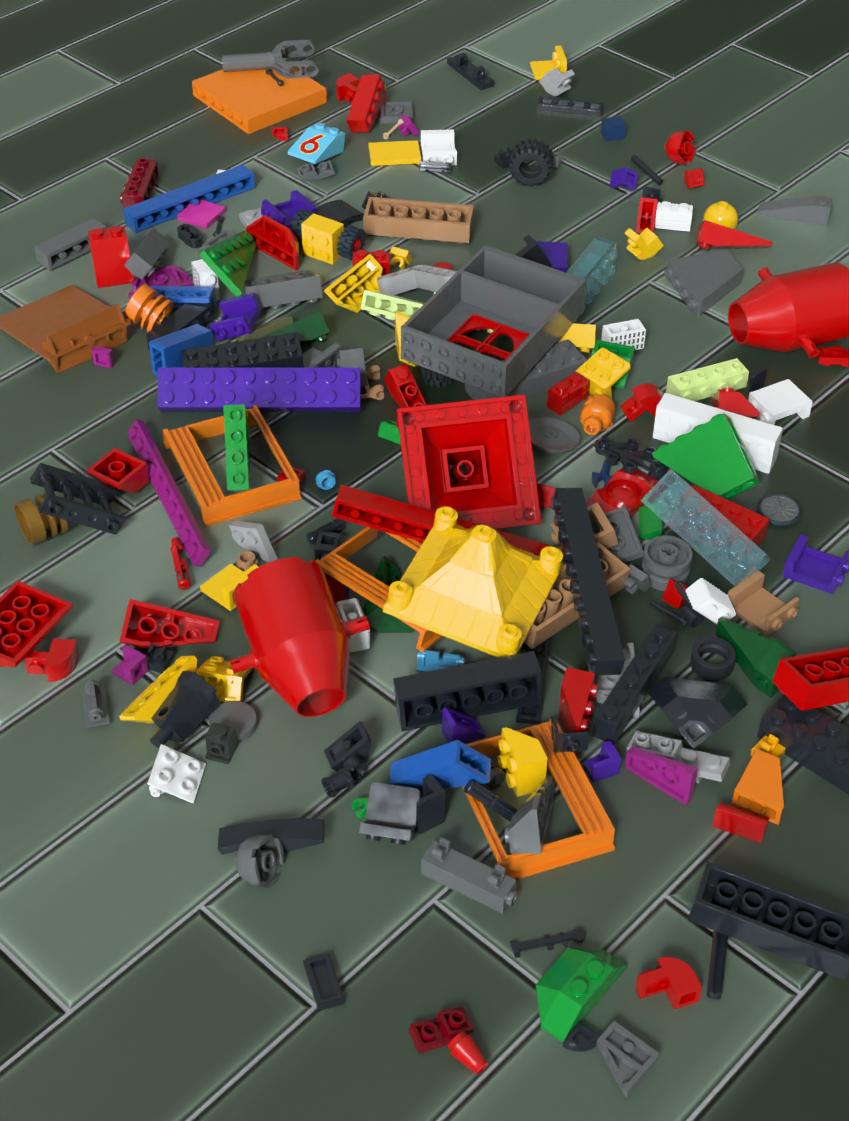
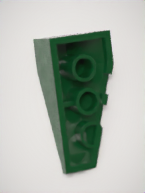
M720 617L715 635L728 641L734 647L736 652L735 662L752 685L770 698L780 691L772 680L781 658L796 656V652L774 637L767 639L761 636V632L756 630L753 632L747 631L743 625Z

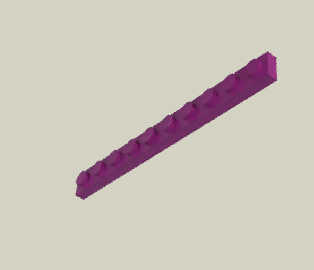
M136 419L129 428L128 437L139 459L147 463L149 479L192 564L202 567L211 550L143 420Z

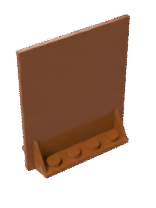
M74 285L0 316V329L48 360L56 373L63 372L93 358L92 348L94 346L113 349L128 341L127 326L131 324V320L123 316L118 304L109 307Z

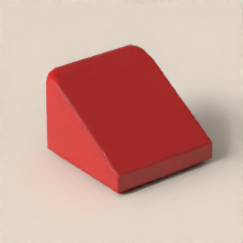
M669 579L662 600L677 609L683 608L685 600L674 586V583L678 581ZM678 582L684 591L689 588V586Z

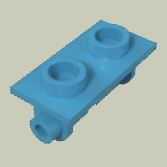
M425 650L423 653L418 651L417 659L419 661L416 671L427 672L465 665L466 660L460 654L444 653L443 656H439L440 652Z

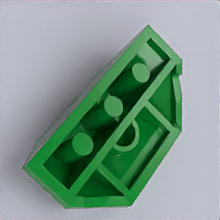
M567 948L536 984L541 1028L563 1043L575 1025L585 1019L627 969V965L605 950Z

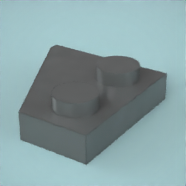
M613 1021L597 1039L596 1046L622 1094L628 1097L659 1060L660 1053L616 1021Z

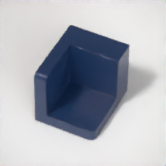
M621 116L602 118L601 135L605 141L625 138L626 123Z

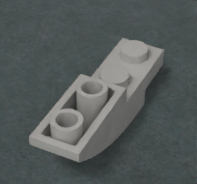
M640 731L634 733L627 746V751L633 746L698 768L695 783H700L702 778L722 782L730 766L729 757L683 748L681 740Z

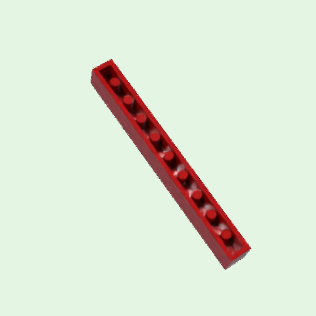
M341 484L332 517L423 543L434 526L436 512ZM457 518V525L465 529L479 525ZM496 530L510 545L540 556L543 548L551 546Z

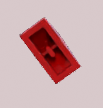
M640 197L636 233L641 234L646 228L654 233L658 199Z

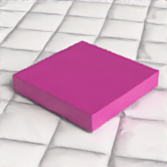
M198 199L199 203L196 206L190 203L177 215L179 221L208 229L217 221L218 216L226 213V207Z

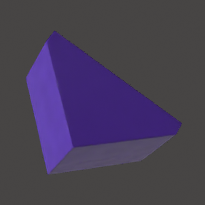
M447 707L442 710V733L448 743L459 740L464 744H469L486 736L476 718Z

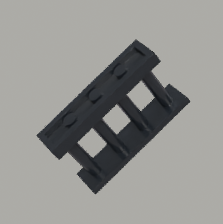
M43 463L38 465L30 478L31 484L43 487L46 493V498L38 508L40 513L115 535L126 521L125 516L112 512L110 503L118 490L110 484ZM54 491L63 493L65 498L56 496ZM74 497L83 499L84 504L75 502ZM93 503L102 505V509L95 508Z

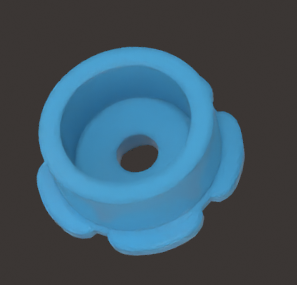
M330 470L320 472L316 476V485L323 490L331 489L336 482L335 474L331 473Z

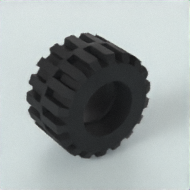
M530 138L526 139V142L522 140L519 142V145L516 144L512 150L509 163V171L512 173L513 179L516 178V182H522L524 186L529 184L531 187H533V184L538 186L540 182H546V178L550 177L554 159L551 149L549 150V146L547 144L544 145V142L541 140L538 142L534 138L533 140H530ZM533 159L537 161L539 165L530 166L527 165L524 162V160Z

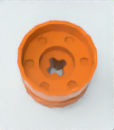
M144 284L131 297L125 308L124 316L134 324L141 322V328L143 330L147 329V332H149L170 316L174 302L170 299L166 300L164 295L157 297V291Z

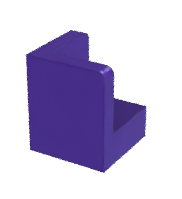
M627 167L612 171L610 187L622 186L630 191L635 190L638 173Z
M611 741L601 744L600 756L583 761V767L592 783L618 775L620 772L621 757Z

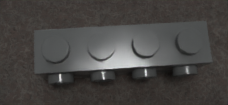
M92 218L34 246L37 262L48 270H52L91 251L88 231L97 228L105 229L106 226Z
M152 228L124 266L130 270L133 276L141 280L145 275L149 277L168 252L167 246L170 241L156 229Z

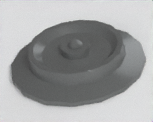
M538 417L528 420L531 444L540 451L554 454L563 453L577 447L580 442L579 432L563 420L551 417Z

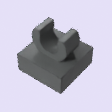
M630 564L629 568L631 570L624 582V585L627 586L625 590L632 595L638 588L646 592L651 587L648 575Z

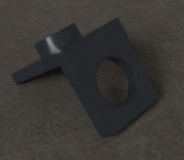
M646 186L643 188L642 198L658 199V202H663V199L660 198V189Z
M762 368L752 374L749 381L748 396L750 392L764 388L766 368Z
M551 716L550 733L554 753L584 751L588 749V732L559 734L556 716Z

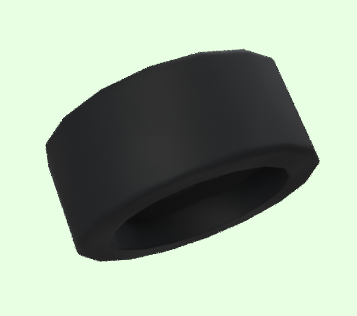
M704 637L693 645L690 665L692 670L704 679L712 681L722 680L729 677L733 672L736 652L734 647L722 638ZM715 653L722 656L726 662L711 664L704 661L700 655Z

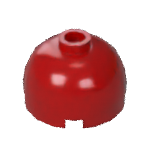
M678 131L668 138L664 149L670 161L678 165H687V162H692L696 148L692 141H695L692 132Z

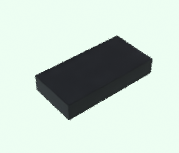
M330 954L303 960V966L317 1011L343 1005L344 997Z

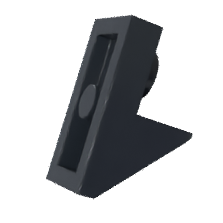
M359 721L324 750L333 770L338 772L339 769L343 768L345 761L354 755H359L365 763L368 762L371 739L363 722Z

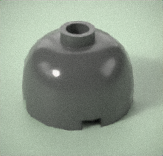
M257 834L245 839L235 855L239 876L250 885L267 888L273 886L281 873H276L278 867L284 863L281 841L278 838H273V835Z

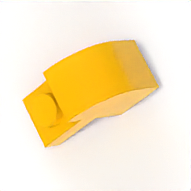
M630 228L625 232L628 238L627 243L629 244L626 248L640 260L653 257L664 246L658 236L648 228L640 235Z

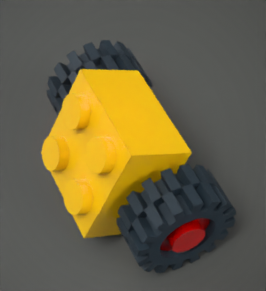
M300 209V211L296 212L297 215L293 217L294 221L291 222L290 230H292L299 242L302 243L304 255L333 265L341 257L353 261V252L364 250L366 232L363 229L352 225H347V228H344L343 223L319 216L305 209Z

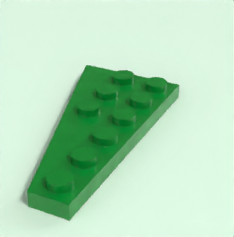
M245 231L227 238L199 254L203 261L236 297L243 291L256 247L253 237Z

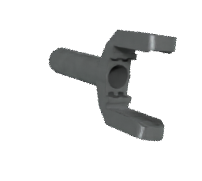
M311 40L283 41L276 45L274 50L269 53L222 55L224 72L274 69L279 75L290 79L315 77L319 71L317 63L311 60L286 62V58L308 57L312 55L315 51V46ZM306 45L312 47L310 51H305L303 48ZM290 46L296 47V50L294 52L288 51V48ZM309 66H314L315 70L309 72L307 68ZM293 67H298L300 69L296 73L291 71Z

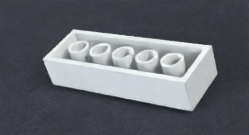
M665 393L656 408L653 438L671 443L679 435L693 431L695 426L711 421V418L717 414L725 413L732 419L754 469L770 473L777 460L782 427Z

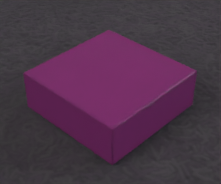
M100 346L92 348L94 365L112 369L115 365L112 349Z

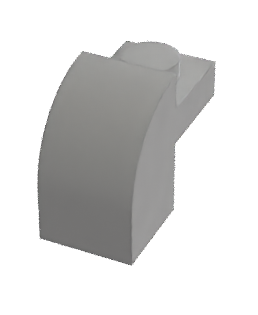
M555 68L547 72L539 82L547 93L558 96L571 89L569 84L572 82L571 79L575 73L571 69L561 74L559 69Z

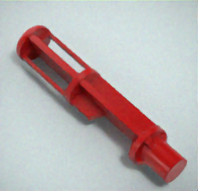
M174 537L171 539L172 546L170 550L178 588L187 590L191 587L186 559H182L180 554L183 552L184 547L180 543V539ZM186 571H187L188 580L185 578V572H186ZM177 573L180 574L181 581H179Z

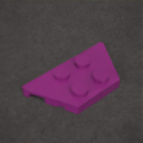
M175 265L159 267L149 277L145 275L142 280L136 277L132 284V292H129V300L137 289L144 284L149 286H194V283L189 278L188 273L181 271Z

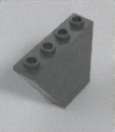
M727 249L667 260L664 274L673 288L679 293L681 299L688 305L689 310L696 317H699L740 285L743 268Z

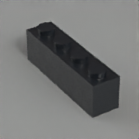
M213 303L184 304L146 333L148 349H150L149 342L151 340L195 324L203 327L208 325L215 319Z

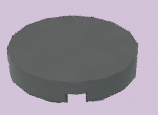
M229 701L222 703L209 716V728L212 722L236 728L237 740L242 739L243 741L248 739L257 727L255 711L244 702Z

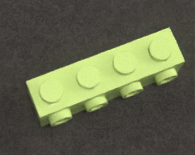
M364 290L361 309L370 311L369 314L380 316L383 314L385 318L395 320V312L398 311L411 317L425 303L378 291Z
M738 358L668 376L666 392L692 401L712 397V394L717 393L718 389L734 388V390L747 387L749 371Z

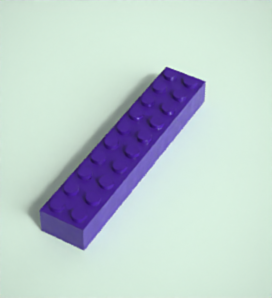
M158 368V409L161 412H224L223 405L245 404L246 409H252L256 405L260 412H361L360 368Z

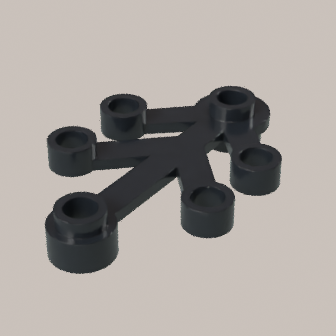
M600 438L595 441L596 453L604 455L606 458L605 462L608 465L615 466L618 463V459H620L623 471L626 473L634 474L637 465L649 470L648 476L656 480L664 479L666 469L663 463L654 462L652 464L641 459H654L652 453L657 451L654 447L648 446L645 447L644 451H636L638 450L639 441L632 438L628 439L627 443H614L608 438Z

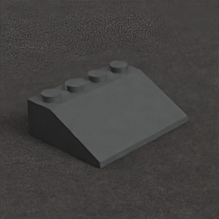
M310 270L249 279L245 281L242 296L255 293L262 308L261 311L264 310L263 307L271 306V309L281 308L282 304L289 303V306L299 305L300 301L307 300V303L317 302L318 298H323L320 275Z

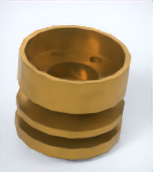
M43 492V496L41 494L35 495L36 506L29 498L14 504L17 522L30 545L45 541L47 538L46 530L52 537L57 536L58 532L62 534L68 530L66 520L38 512V508L46 498L45 492Z

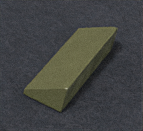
M282 316L254 327L251 334L235 338L238 341L261 338L292 324L293 318L292 316Z

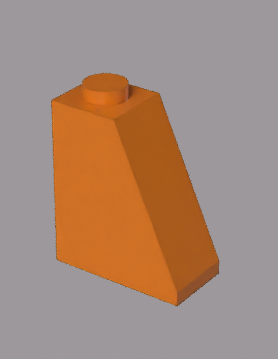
M756 749L734 790L731 805L767 817L770 822L779 825L784 808L780 758Z

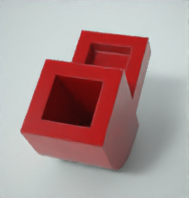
M348 73L336 80V97L338 101L346 100L352 104L360 82L359 78Z
M641 384L632 389L634 395L620 406L631 422L646 410L655 417L657 405L664 393L656 385Z
M53 638L49 652L31 651L24 658L27 673L46 674L48 682L59 681L68 677L75 670L78 662L79 651L77 641L74 639Z
M672 957L658 958L656 970L648 969L638 975L635 987L639 999L665 991L673 1009L699 1002L702 985L693 969L682 960Z

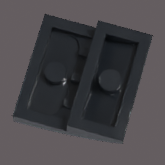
M343 200L330 201L317 207V215L343 223L344 228H347L349 221H362L364 215Z

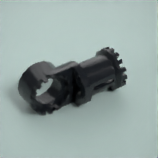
M359 755L350 757L345 761L343 768L339 769V773L329 778H322L323 788H326L324 791H327L326 794L329 797L334 798L336 793L341 790L354 787V781L359 780L358 777L362 778V774H366L368 765Z

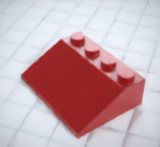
M17 580L0 597V667H17L73 608V604Z

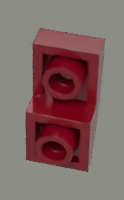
M462 1006L439 1011L434 1019L412 1023L408 1031L418 1054L448 1045L462 1031L469 1035L473 1033L474 1028Z

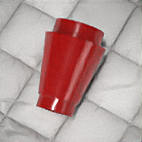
M462 1031L449 1042L450 1054L476 1075L480 1074L488 1066V1061L471 1034L467 1035L465 1031Z

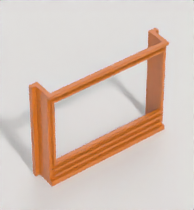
M256 405L252 409H247L249 427L258 426L288 479L226 497L222 493L196 443L199 440L225 434L224 416L173 430H163V444L166 449L171 448L201 507L202 522L205 527L302 500L299 479Z
M366 527L322 559H317L316 562L322 567L324 575L327 573L383 609L388 599L389 586L346 560L377 537L378 530ZM387 533L417 552L421 548L422 544L414 539H407L399 535ZM398 618L420 632L416 649L423 653L443 637L440 634Z
M549 719V722L516 731L539 740L548 758L547 766L582 834L543 845L542 854L507 855L483 804L465 793L498 865L506 868L505 875L515 880L615 850L613 844L615 828L574 752L554 753L550 733L551 719ZM557 722L558 731L561 734L563 731ZM501 735L466 745L487 757L500 754L498 740L501 739Z

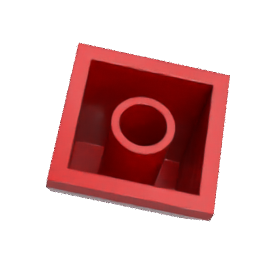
M113 226L111 228H97L88 231L97 287L104 288L133 283V275L124 266L130 258L125 227Z

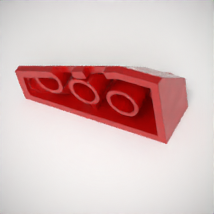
M130 599L119 642L141 648L150 647L151 644H154L155 647L215 643L219 620Z

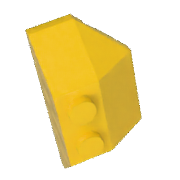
M369 254L328 286L324 292L336 305L358 313L362 310L364 290L380 292L377 278L381 277L382 266Z
M180 656L172 666L168 667L119 716L120 719L124 721L154 723L151 718L171 693L183 671L196 673L197 658L195 656Z

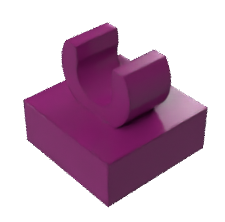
M407 114L403 115L401 119L404 123L400 124L398 129L404 137L410 131L416 136L419 133L418 129Z

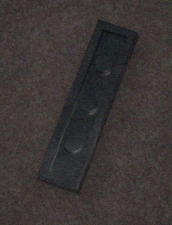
M541 96L537 110L601 117L603 103Z

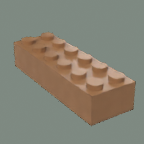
M369 197L363 216L364 232H366V235L387 236L390 238L401 237L426 241L437 240L441 242L469 243L473 228L474 205Z
M598 542L596 545L609 597L625 587L624 582L628 578L631 569ZM566 564L563 565L560 575L524 641L531 649L579 617L578 611L574 610L575 597L570 592L571 579L570 576L566 575Z

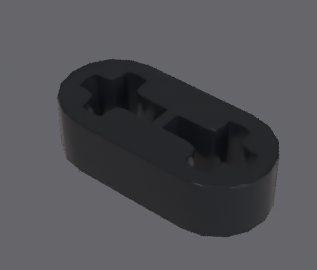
M181 224L177 227L178 238L191 248H199L203 245L202 233L192 225Z

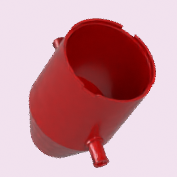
M829 263L772 275L768 267H765V269L761 268L758 271V276L762 281L731 303L728 310L729 328L737 343L780 353L804 348L809 358H815L820 353L816 345L849 338V269L841 263Z
M301 557L283 558L254 569L247 574L248 579L242 585L238 583L234 591V601L251 651H249L250 654L229 660L233 674L251 668L258 669L260 677L301 717H317L335 710L346 698L350 657L349 638L351 635L370 630L366 615L348 622L341 620L323 569L312 559L310 562L302 561Z

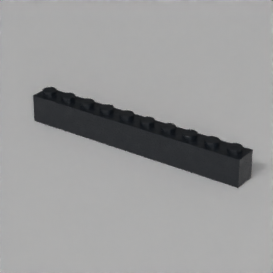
M556 488L555 496L551 498V509L555 511L554 523L559 528L558 540L563 545V559H566L567 562L566 575L570 576L571 579L570 592L575 597L574 610L578 611L579 614L578 627L583 631L582 644L587 649V665L591 666L592 673H595V676L621 675L625 657L583 489Z

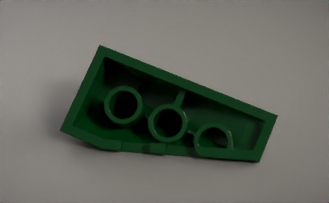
M319 311L266 336L297 332L300 343L315 340L319 343L327 339L326 335L330 331Z
M384 555L381 557L374 578L390 587L393 582L400 581L402 574L400 568ZM368 599L366 600L364 616L366 615L370 628L376 629L379 633H413L415 631L414 628L403 621L383 612L382 608Z

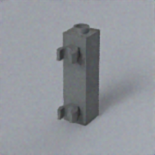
M442 837L439 842L434 840L421 858L422 875L501 914L505 912L508 906L512 907L517 899L516 880L505 875L506 868L496 864L495 869L457 852L450 848L451 842Z

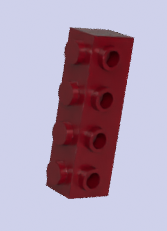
M137 158L135 164L132 165L131 174L128 175L127 184L125 183L124 192L120 195V202L124 208L150 199L159 175L157 160Z

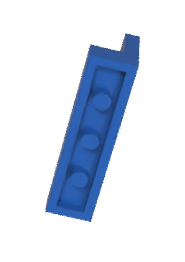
M150 286L157 291V297L164 295L166 300L170 299L174 302V306H183L186 303L211 302L215 307L217 304L214 287Z

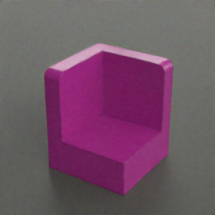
M125 644L122 647L124 660L113 668L112 672L113 675L133 686L149 672L146 655Z

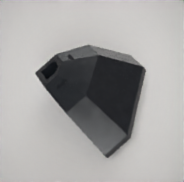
M664 677L647 692L692 749L714 734L748 705L732 685Z

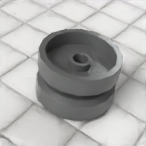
M663 535L650 539L644 548L641 571L648 575L651 587L665 591L669 579L685 585L689 579L692 549L684 540L675 536Z

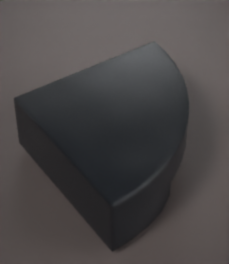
M578 1022L563 1041V1047L576 1052L588 1051L596 1047L597 1039L601 1035Z

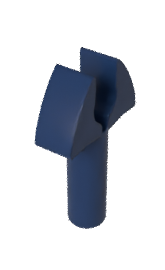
M605 460L600 473L592 472L591 480L595 488H597L598 482L604 480L605 486L612 478V476L608 475L611 465H608Z

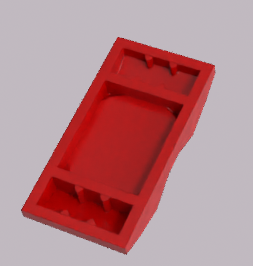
M621 468L614 473L610 481L603 488L597 489L586 505L588 507L598 502L604 513L626 506L631 519L639 511V508L644 506L663 487V483L638 470L634 474H629Z

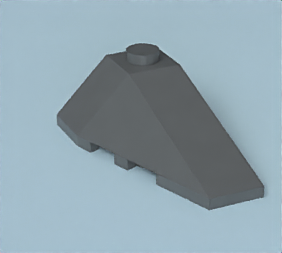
M809 196L760 202L757 214L827 226L833 199L826 196Z
M548 775L512 816L510 826L505 828V842L510 845V854H542L555 799L553 775Z

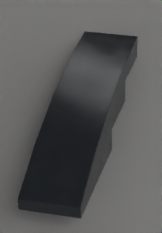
M307 818L273 819L219 828L217 849L222 855L238 851L245 839L257 834L273 835V838H278L281 841L284 853L324 843L325 821L323 819Z

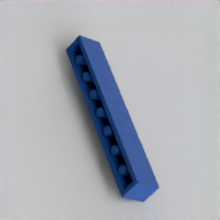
M240 165L123 209L125 224L137 233L177 218V215L190 203L196 206L199 203L198 199L216 203L255 188L254 172L246 166Z

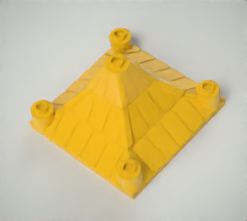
M451 507L439 508L435 513L434 526L408 566L405 574L400 581L393 582L390 585L388 599L384 604L383 612L498 658L518 654L562 571V552L556 547L549 546L541 550L540 556L534 555L510 545L495 529L489 526L477 525L470 529H465L457 525L458 514L455 509Z

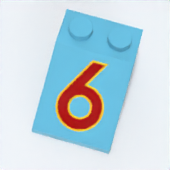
M316 123L306 129L288 150V155L317 164L344 151L345 133L339 131L338 128L327 127L324 123Z

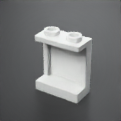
M421 130L422 160L427 161V163L429 161L443 162V164L451 162L452 165H457L454 130Z
M789 379L750 392L748 399L760 413V417L756 418L759 421L775 425L776 420L795 413L802 419L809 417L813 402Z

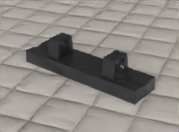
M466 53L447 58V64L480 90L494 87V80L485 74V68L473 65L468 61Z

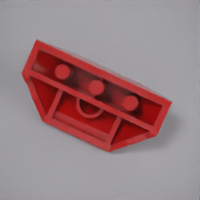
M263 215L246 227V232L253 237V241L256 243L255 248L295 271L299 270V240L289 228L266 215Z

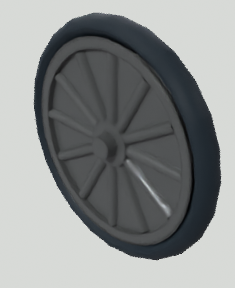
M770 494L760 499L757 504L758 514L769 518V524L792 525L802 516V509L799 503L787 495Z

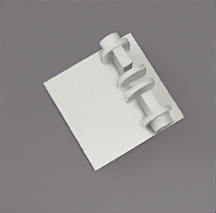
M161 744L147 783L150 785V794L154 797H159L165 791L194 803L206 763Z

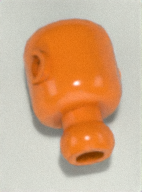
M595 394L588 397L580 414V422L587 434L597 435L599 432L612 427L614 424L612 420L616 411L612 399L603 394Z

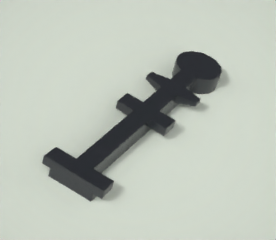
M576 928L569 934L564 935L563 932H560V936L555 937L544 935V939L517 944L516 941H510L514 957L519 958L520 951L547 946L548 950H553L554 944L562 943L564 947H567L568 941L581 943L586 938V932L581 928Z

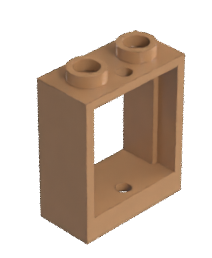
M598 502L588 506L587 509L591 523L595 522L601 531L594 535L596 544L599 542L606 549L618 545L615 530ZM553 522L550 524L553 531L550 533L554 545L559 544L560 547L558 549L562 552L563 545L558 540L559 528Z

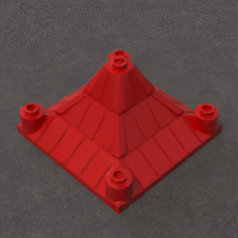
M525 395L396 409L397 417L395 423L400 435L408 504L434 512L441 507H451L456 510L458 519L486 525L493 529L541 524Z

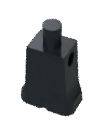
M183 671L171 693L151 718L159 729L151 737L150 742L157 748H160L161 744L165 745L168 740L183 742L211 712H214L220 706V700L216 694L217 690L195 672Z

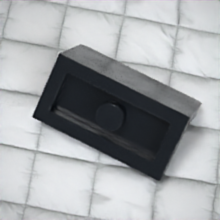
M432 774L423 778V798L416 802V831L419 835L445 822V790Z

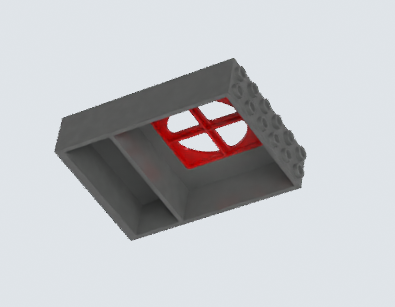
M484 245L401 326V359L500 397H506L584 312L586 279ZM476 329L493 330L483 342L462 335ZM505 334L511 338L514 349L510 353L493 347L491 344L499 335ZM459 342L467 346L473 347L476 350L473 351L462 346L456 345L454 343ZM482 353L492 354L494 356L504 359V361H499L497 359L483 355Z

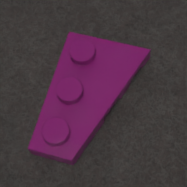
M633 746L626 755L625 768L685 805L692 800L698 768Z

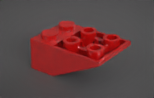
M566 668L561 685L559 719L564 733L589 731L591 717H588V715L590 716L591 713H594L596 699H592V697H596L598 684L594 683L595 673Z

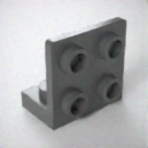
M334 343L324 352L310 348L302 355L304 368H338L336 358H340L339 351H341V345Z

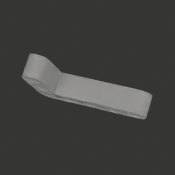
M416 265L378 277L377 282L379 291L390 295L400 294L416 288L437 292L458 271L429 265Z

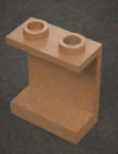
M758 570L729 590L728 597L736 615L765 636H768L772 632L778 631L788 620L791 621L797 616L800 599L795 597L787 604L762 588L765 575Z

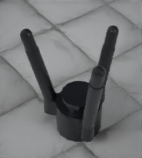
M675 582L674 586L687 603L681 610L682 617L654 601L649 602L656 609L677 620L683 627L688 624L694 628L705 617L692 609L693 606H691L687 594L678 582Z

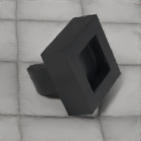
M507 147L506 152L500 149L499 154L494 155V161L502 169L510 167L512 149Z
M151 644L146 655L148 670L163 673L174 659V652L167 650L166 647L159 648Z

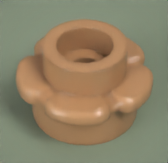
M250 551L241 552L236 562V566L243 571L249 569L254 564H258L255 554Z

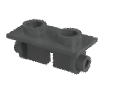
M90 679L85 684V690L81 691L85 726L89 728L110 724L105 687H99V684L94 679Z

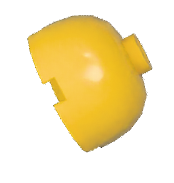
M720 201L710 205L705 210L703 221L706 220L736 230L738 214L733 206L727 202Z

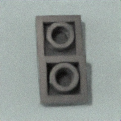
M330 160L321 162L315 167L310 162L297 168L301 180H318L336 174Z

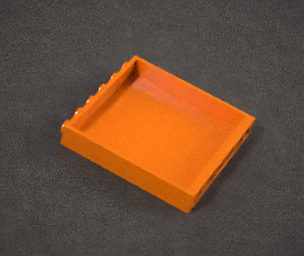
M294 67L291 69L294 73L299 71ZM222 69L192 81L193 96L247 134L327 103L326 88L310 77L288 79L279 75L274 69H271L272 73L279 80H283V86H279L275 79L267 75L266 69L225 72Z

